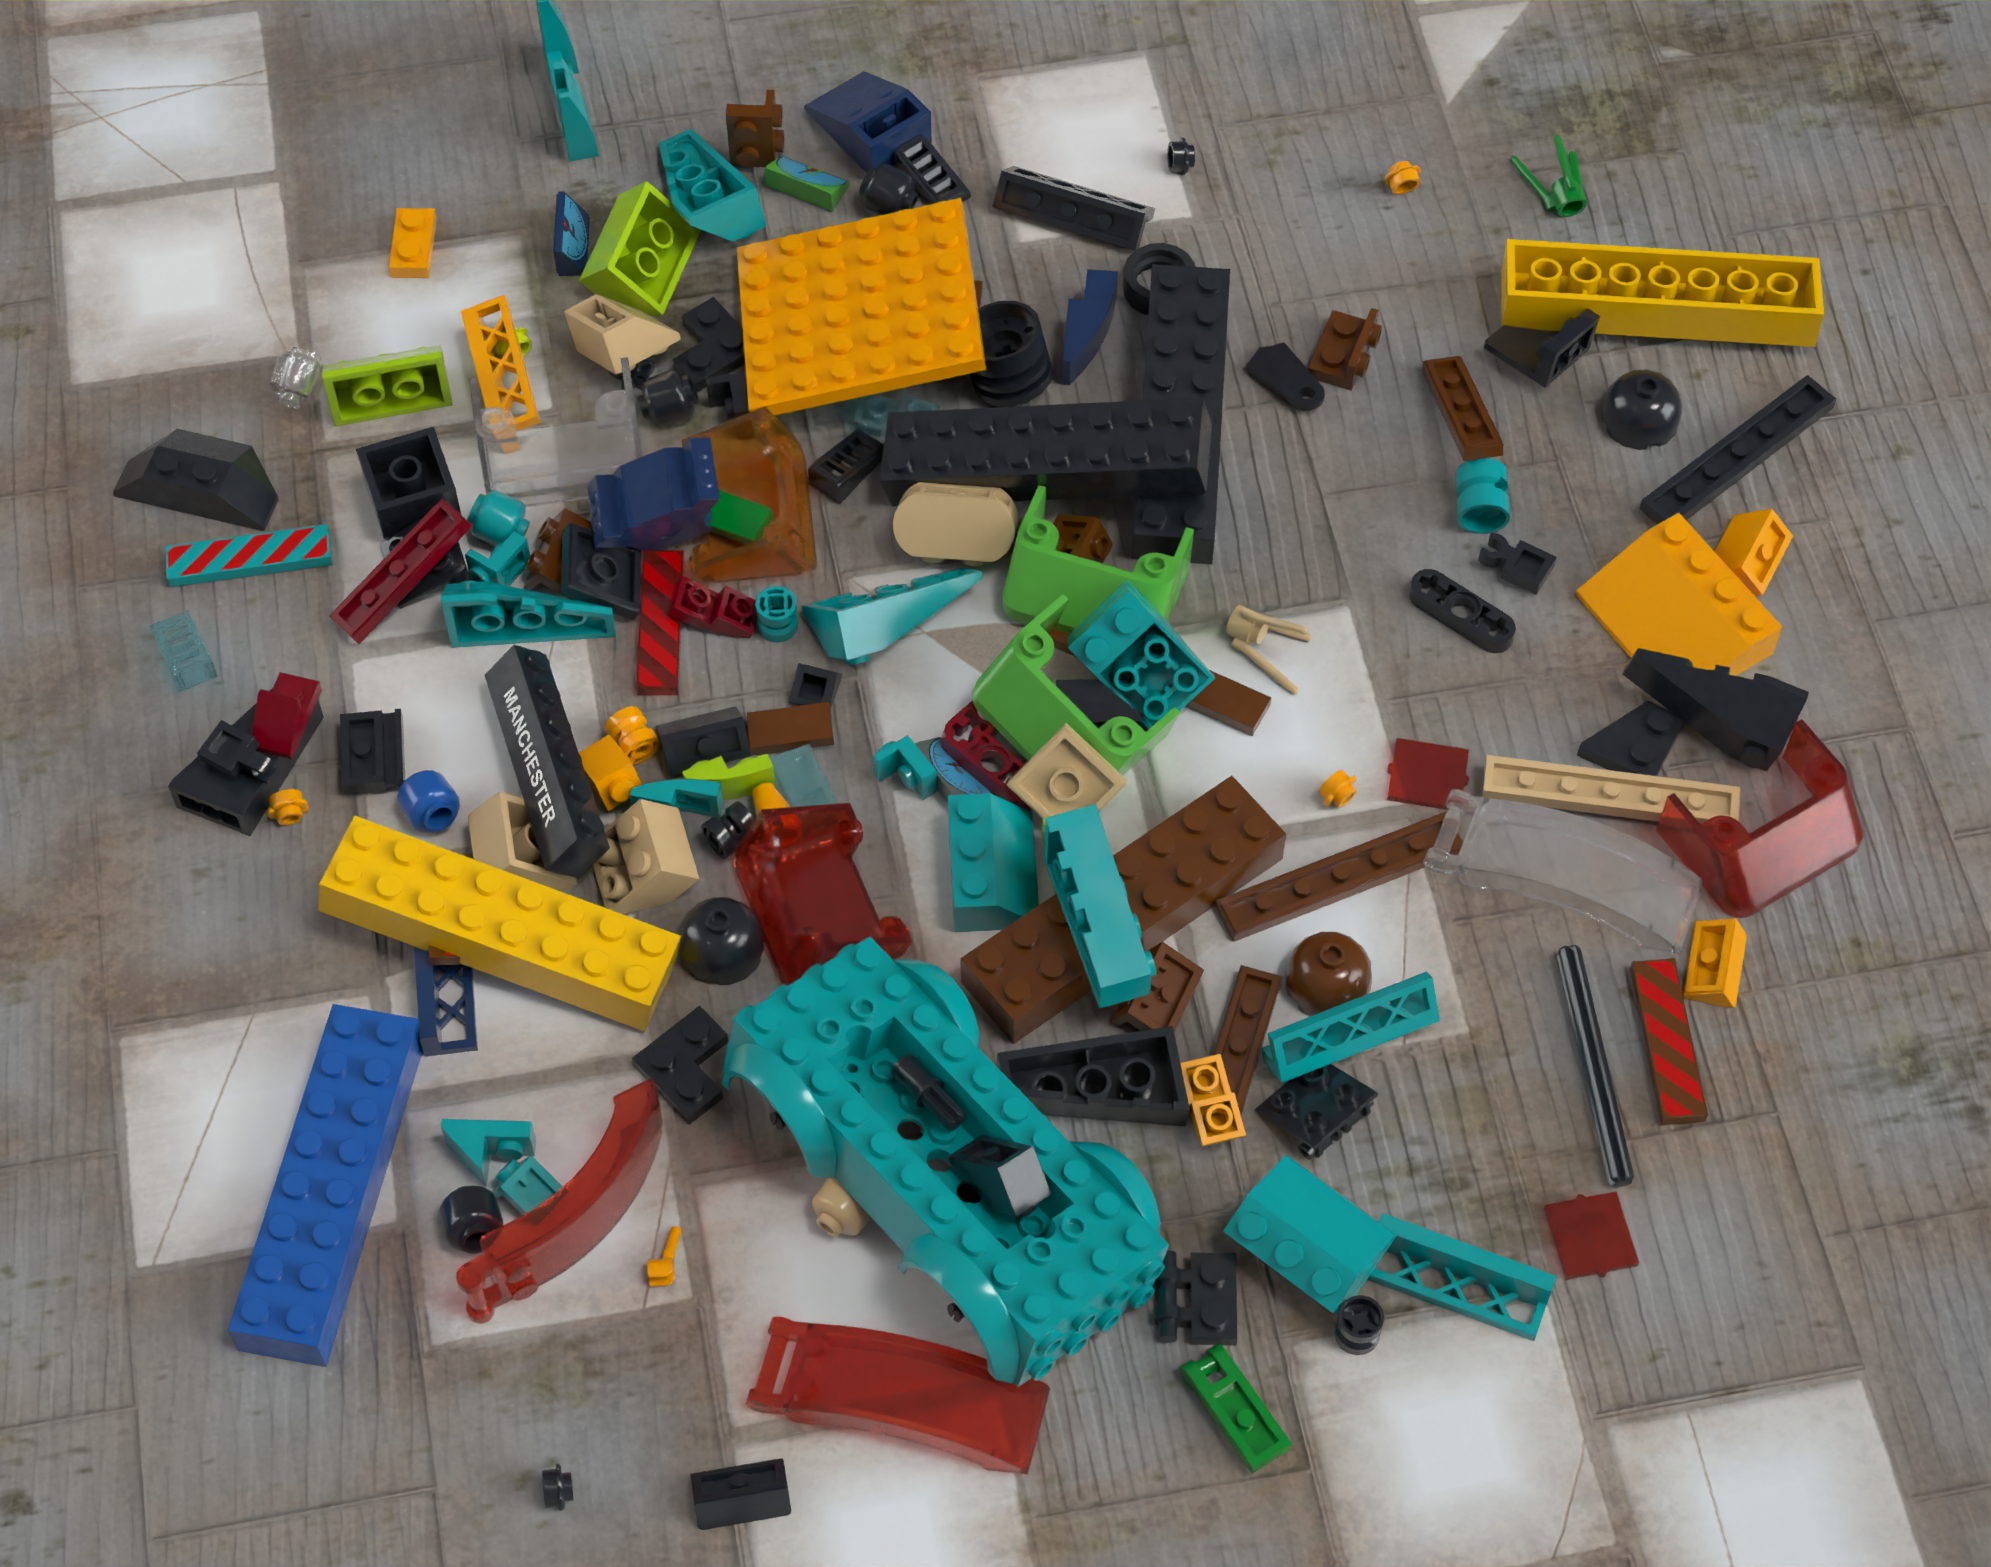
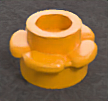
M1401 161L1392 165L1388 170L1389 173L1385 176L1386 185L1390 186L1393 194L1408 193L1421 184L1418 175L1421 173L1420 167L1417 165L1412 166L1409 161Z
M1339 770L1330 776L1318 790V793L1324 799L1323 804L1328 807L1335 804L1338 808L1345 806L1357 793V790L1354 788V783L1357 780L1356 777H1349L1343 770Z
M286 789L278 791L268 799L270 808L267 810V816L271 819H276L280 825L296 824L303 819V815L308 811V802L303 799L300 790Z

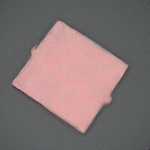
M1396 738L1393 763H1390L1387 768L1388 774H1391L1387 800L1460 812L1464 786H1467L1469 783V776L1466 775L1469 749Z
M1617 1191L1589 1197L1578 1194L1576 1199L1544 1206L1566 1280L1596 1274L1603 1278L1607 1272L1638 1267L1639 1260Z

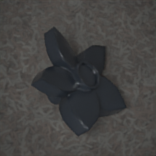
M643 360L628 372L616 375L609 371V375L623 380L621 390L624 396L631 392L635 385L642 390L644 380L650 378L649 376L653 373L656 365L655 362Z

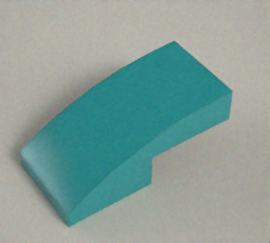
M674 779L657 781L634 787L630 793L631 806L639 799L676 807L680 811L716 818L720 817L724 804L721 782L708 780Z

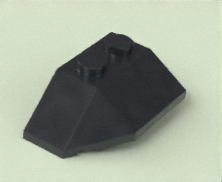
M181 429L174 430L128 460L113 490L114 497L263 532L279 501L278 495L251 445Z

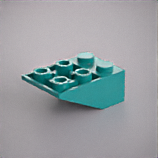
M1128 580L1122 583L1067 635L1068 649L1105 686L1141 714V721L1149 729L1174 707L1181 711L1215 679V676L1159 611Z

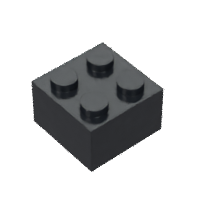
M434 427L356 449L362 476L384 539L393 536L423 518L442 498L461 514L456 488Z

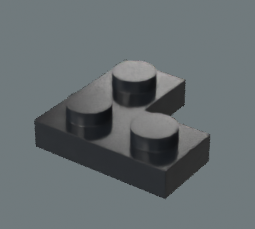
M714 297L682 315L683 326L694 336L699 344L673 358V367L681 372L683 376L688 374L691 377L697 393L706 388L707 378L729 374L745 364L743 328Z
M699 1005L632 1057L633 1066L690 1125L723 1099L722 1090L699 1065L729 1043L728 1034Z

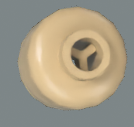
M827 1178L812 1199L813 1209L819 1216L816 1219L817 1225L833 1237H838L840 1233L855 1236L863 1230L871 1219L870 1215L835 1178Z

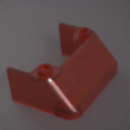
M1803 719L1795 722L1782 758L1803 781L1813 797L1750 834L1739 821L1730 816H1715L1700 824L1675 793L1667 796L1656 829L1657 833L1718 906L1729 916L1746 918L1757 913L1854 855L1863 840V828L1847 772L1844 766Z

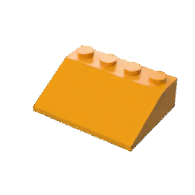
M1680 513L1643 533L1579 587L1575 593L1576 597L1630 658H1632L1638 648L1687 658L1692 662L1693 667L1714 670L1716 665L1730 667V675L1734 676L1773 655L1783 628Z

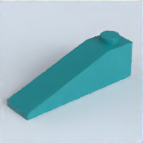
M692 128L658 143L673 208L689 225L732 242L748 238L755 231L766 227L756 187Z
M959 568L914 578L911 580L912 587L908 588L907 584L890 586L886 584L875 587L876 595L874 596L871 594L852 596L850 592L801 606L804 616L828 656L843 659L846 664H858L868 661L870 653L884 650L983 578L980 570Z
M463 581L457 584H446L441 594L442 610L452 648L616 637L612 608L492 582Z

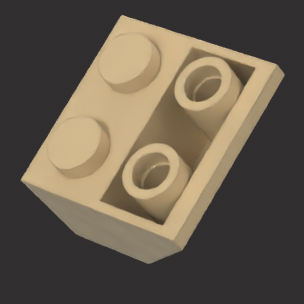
M598 294L564 311L577 352L616 375L632 370L640 361L651 355L665 352L668 346L681 340L679 332L644 312Z
M639 799L604 829L610 849L593 864L605 908L621 914H627L669 903L699 880L678 808Z

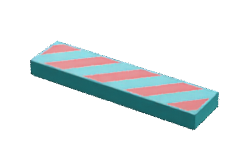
M328 524L165 546L167 581L170 587L333 565Z

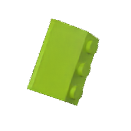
M645 181L618 195L579 282L594 294L638 309L647 315L660 317L667 308L701 229L689 225L674 210L672 202L648 181Z
M441 345L419 347L414 350L391 354H380L352 361H340L335 364L324 365L322 368L323 382L335 427L453 406Z

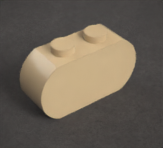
M923 482L914 484L903 494L893 518L895 538L900 547L910 556L922 557L923 561L929 563H942L946 559L962 560V563L970 566H982L986 562H994L1004 556L1013 543L1018 525V512L1015 503L1001 488Z

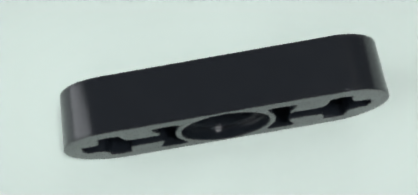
M1423 569L1413 576L1409 597L1417 608L1487 652L1502 653L1511 647L1516 625L1509 615L1437 570ZM1430 586L1436 588L1435 591L1430 590L1427 594L1421 591L1422 588L1428 589ZM1441 600L1445 601L1444 605L1440 604ZM1457 604H1464L1472 609L1473 615L1467 618H1460L1452 613L1451 608ZM1480 617L1484 618V622H1482L1481 620L1479 622ZM1497 629H1501L1503 631V634L1497 633L1495 636L1489 634V630L1494 632Z

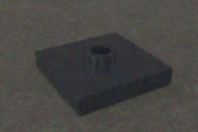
M569 522L563 529L561 595L582 602L610 607L614 614L634 620L640 614L641 550L631 546L595 548L593 531Z

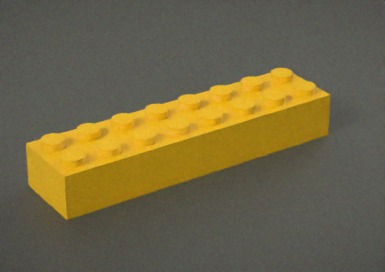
M1507 239L1501 269L1502 326L1560 331L1569 318L1575 319L1588 308L1600 316L1595 334L1815 347L1824 317L1820 259L1813 257Z
M355 815L319 883L318 911L425 951H428L429 945L459 956L460 963L644 1032L649 1025L676 963L681 936Z

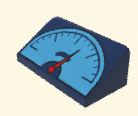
M560 191L556 195L553 247L556 271L559 276H581L588 262L590 217L564 191Z

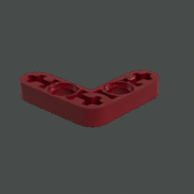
M971 701L945 725L941 737L942 749L993 795L1028 811H1032L1033 809L1007 786L1008 781L1011 779L1008 777V774L1011 773L1014 776L1025 764L994 738L999 731L989 721L982 719L978 715V711L973 701ZM969 725L973 728L968 740L961 739L956 741L954 739V735L960 737L967 732ZM987 757L995 758L1002 764L1003 769L999 772L988 771L982 766L981 760Z

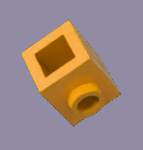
M610 734L579 752L589 785L607 811L630 799L632 788L642 785L631 760Z

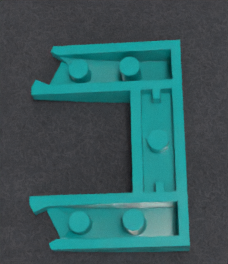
M536 0L543 51L569 162L598 157L599 153L588 106L574 77V74H578L579 70L568 26L554 0Z

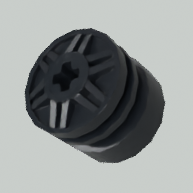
M997 301L979 308L978 313L986 370L970 373L975 393L984 402L997 407H1014L1030 402L1044 392L1051 383L1053 368L1038 313L1029 305L1018 301Z

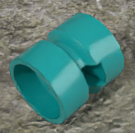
M1491 458L1469 460L1462 463L1455 473L1456 494L1459 495L1457 498V522L1459 526L1465 531L1475 534H1488L1503 529L1510 520V504L1507 495L1509 489L1508 471L1506 466L1500 461Z

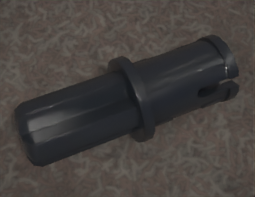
M907 1054L894 1064V1070H891V1075L914 1097L913 1101L917 1107H926L948 1131L956 1130L965 1121L966 1114L943 1090L944 1082L940 1078H934L913 1055Z

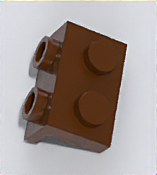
M767 89L765 105L727 104L726 125L730 164L732 166L747 168L766 167L769 163L776 160L777 152H784V130L778 129V127H782L783 107L782 104H776L775 90Z
M566 508L554 519L548 517L537 535V538L541 540L539 549L532 552L525 565L524 571L529 574L524 587L532 590L541 583L561 594L563 529L570 522L592 530V522Z

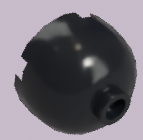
M1648 369L1633 370L1618 377L1609 387L1600 415L1601 420H1604V423L1607 425L1606 432L1610 438L1625 447L1647 450L1648 445L1660 443V447L1667 444L1676 435L1682 415V402L1680 393L1669 378L1659 372Z
M713 897L704 900L686 913L679 927V935L681 936L678 949L679 956L685 970L696 980L705 983L706 979L709 981H719V985H731L745 980L758 968L761 962V955L764 951V932L755 912L743 902L729 897Z

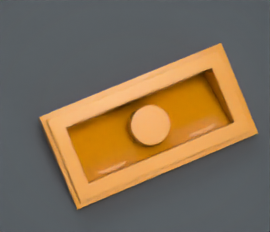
M1736 918L1695 921L1683 992L1685 999L1722 1007H1736L1747 939L1746 932Z

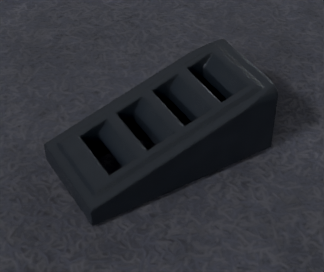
M923 135L917 136L894 151V167L914 177L915 191L929 205L961 198L962 202L971 197L969 189ZM926 167L929 168V169H927L926 171H924L923 173H920V171L923 170V169H925ZM940 178V180H938V181L935 182L934 184H932V185L929 184V183H931L932 181H934L935 179ZM950 187L952 189L942 197H939L938 194L946 188Z
M857 428L808 468L809 485L841 504L882 461L884 444ZM860 443L872 450V452L868 454L857 447V445ZM852 452L853 454L860 457L861 460L857 461L856 459L849 456V454ZM843 461L846 464L850 465L851 468L848 469L840 463ZM832 471H837L841 474V476H836L832 473Z

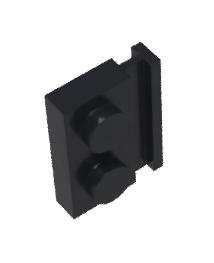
M401 708L395 709L393 713H383L382 710L340 714L341 779L344 794L387 790V787L399 786L400 789L405 781L404 727Z

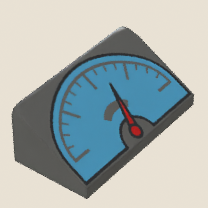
M941 737L915 743L935 768L937 790L947 803L948 795L991 793L942 749Z

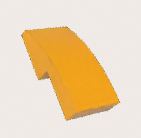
M1221 1054L1180 1063L1190 1108L1189 1113L1201 1146L1204 1147L1245 1137L1246 1133L1234 1092L1231 1093Z

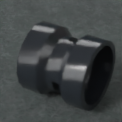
M739 801L728 806L721 817H712L701 825L707 842L722 859H727L737 851V846L741 843H750L761 835L754 817Z
M1364 1295L1352 1296L1343 1302L1339 1309L1334 1331L1336 1342L1341 1349L1353 1355H1364L1374 1350L1379 1342L1384 1322L1383 1309L1379 1303L1371 1297Z

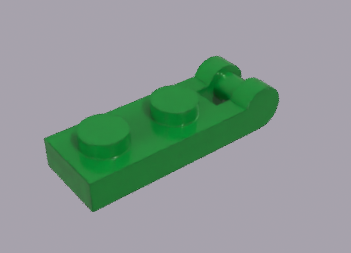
M1220 1343L1207 1349L1206 1356L1197 1362L1191 1359L1179 1367L1186 1384L1191 1390L1195 1391L1252 1474L1291 1450V1441ZM1214 1372H1218L1222 1375L1223 1379L1212 1385L1207 1377Z

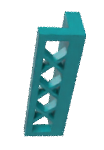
M1427 971L1267 1033L1270 1045L1261 1048L1264 1063L1283 1083L1439 1022L1440 1016L1433 977Z
M1382 1213L1379 1222L1397 1235L1387 1249V1252L1399 1256L1405 1269L1390 1274L1375 1268L1367 1280L1526 1339L1535 1340L1557 1276ZM1430 1268L1436 1269L1443 1273L1449 1285L1436 1290L1430 1289L1423 1285L1418 1273ZM1410 1277L1411 1280H1412V1282L1409 1281V1280H1406L1405 1278ZM1472 1284L1485 1287L1492 1301L1480 1306L1467 1302L1461 1289ZM1520 1300L1536 1306L1530 1325L1512 1319L1505 1305Z

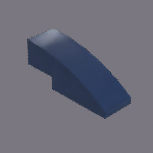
M1087 269L1084 300L1069 299L1062 362V385H1071L1086 369L1097 354L1108 333L1117 299L1118 271Z

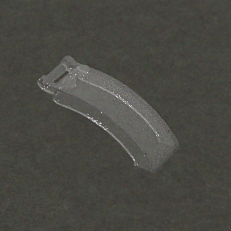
M1453 789L1449 792L1445 802L1448 809L1433 848L1427 850L1423 860L1426 868L1437 873L1457 875L1461 883L1466 886L1519 894L1568 908L1617 930L1636 942L1639 948L1680 954L1703 886L1702 879L1686 866L1628 834L1584 817L1528 803L1471 796L1468 792L1460 789ZM1463 815L1473 816L1459 855L1449 854Z

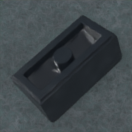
M783 1458L690 1474L697 1524L700 1530L791 1514L792 1510Z

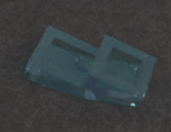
M810 744L770 758L774 766L775 777L787 803L799 816V826L802 830L842 816L826 776L823 777Z

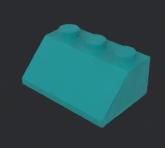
M991 793L948 795L954 932L1003 930L1039 905L1033 813Z
M1285 1155L1248 1193L1223 1231L1332 1313L1339 1312L1340 1306L1345 1300L1358 1294L1397 1236L1288 1155Z

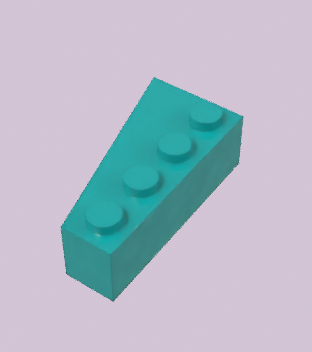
M1096 804L1046 817L1044 862L1099 1009L1149 995L1151 977L1156 976L1155 963L1149 950L1144 951L1140 940L1142 938L1141 927L1136 914L1131 912L1123 879L1119 876Z

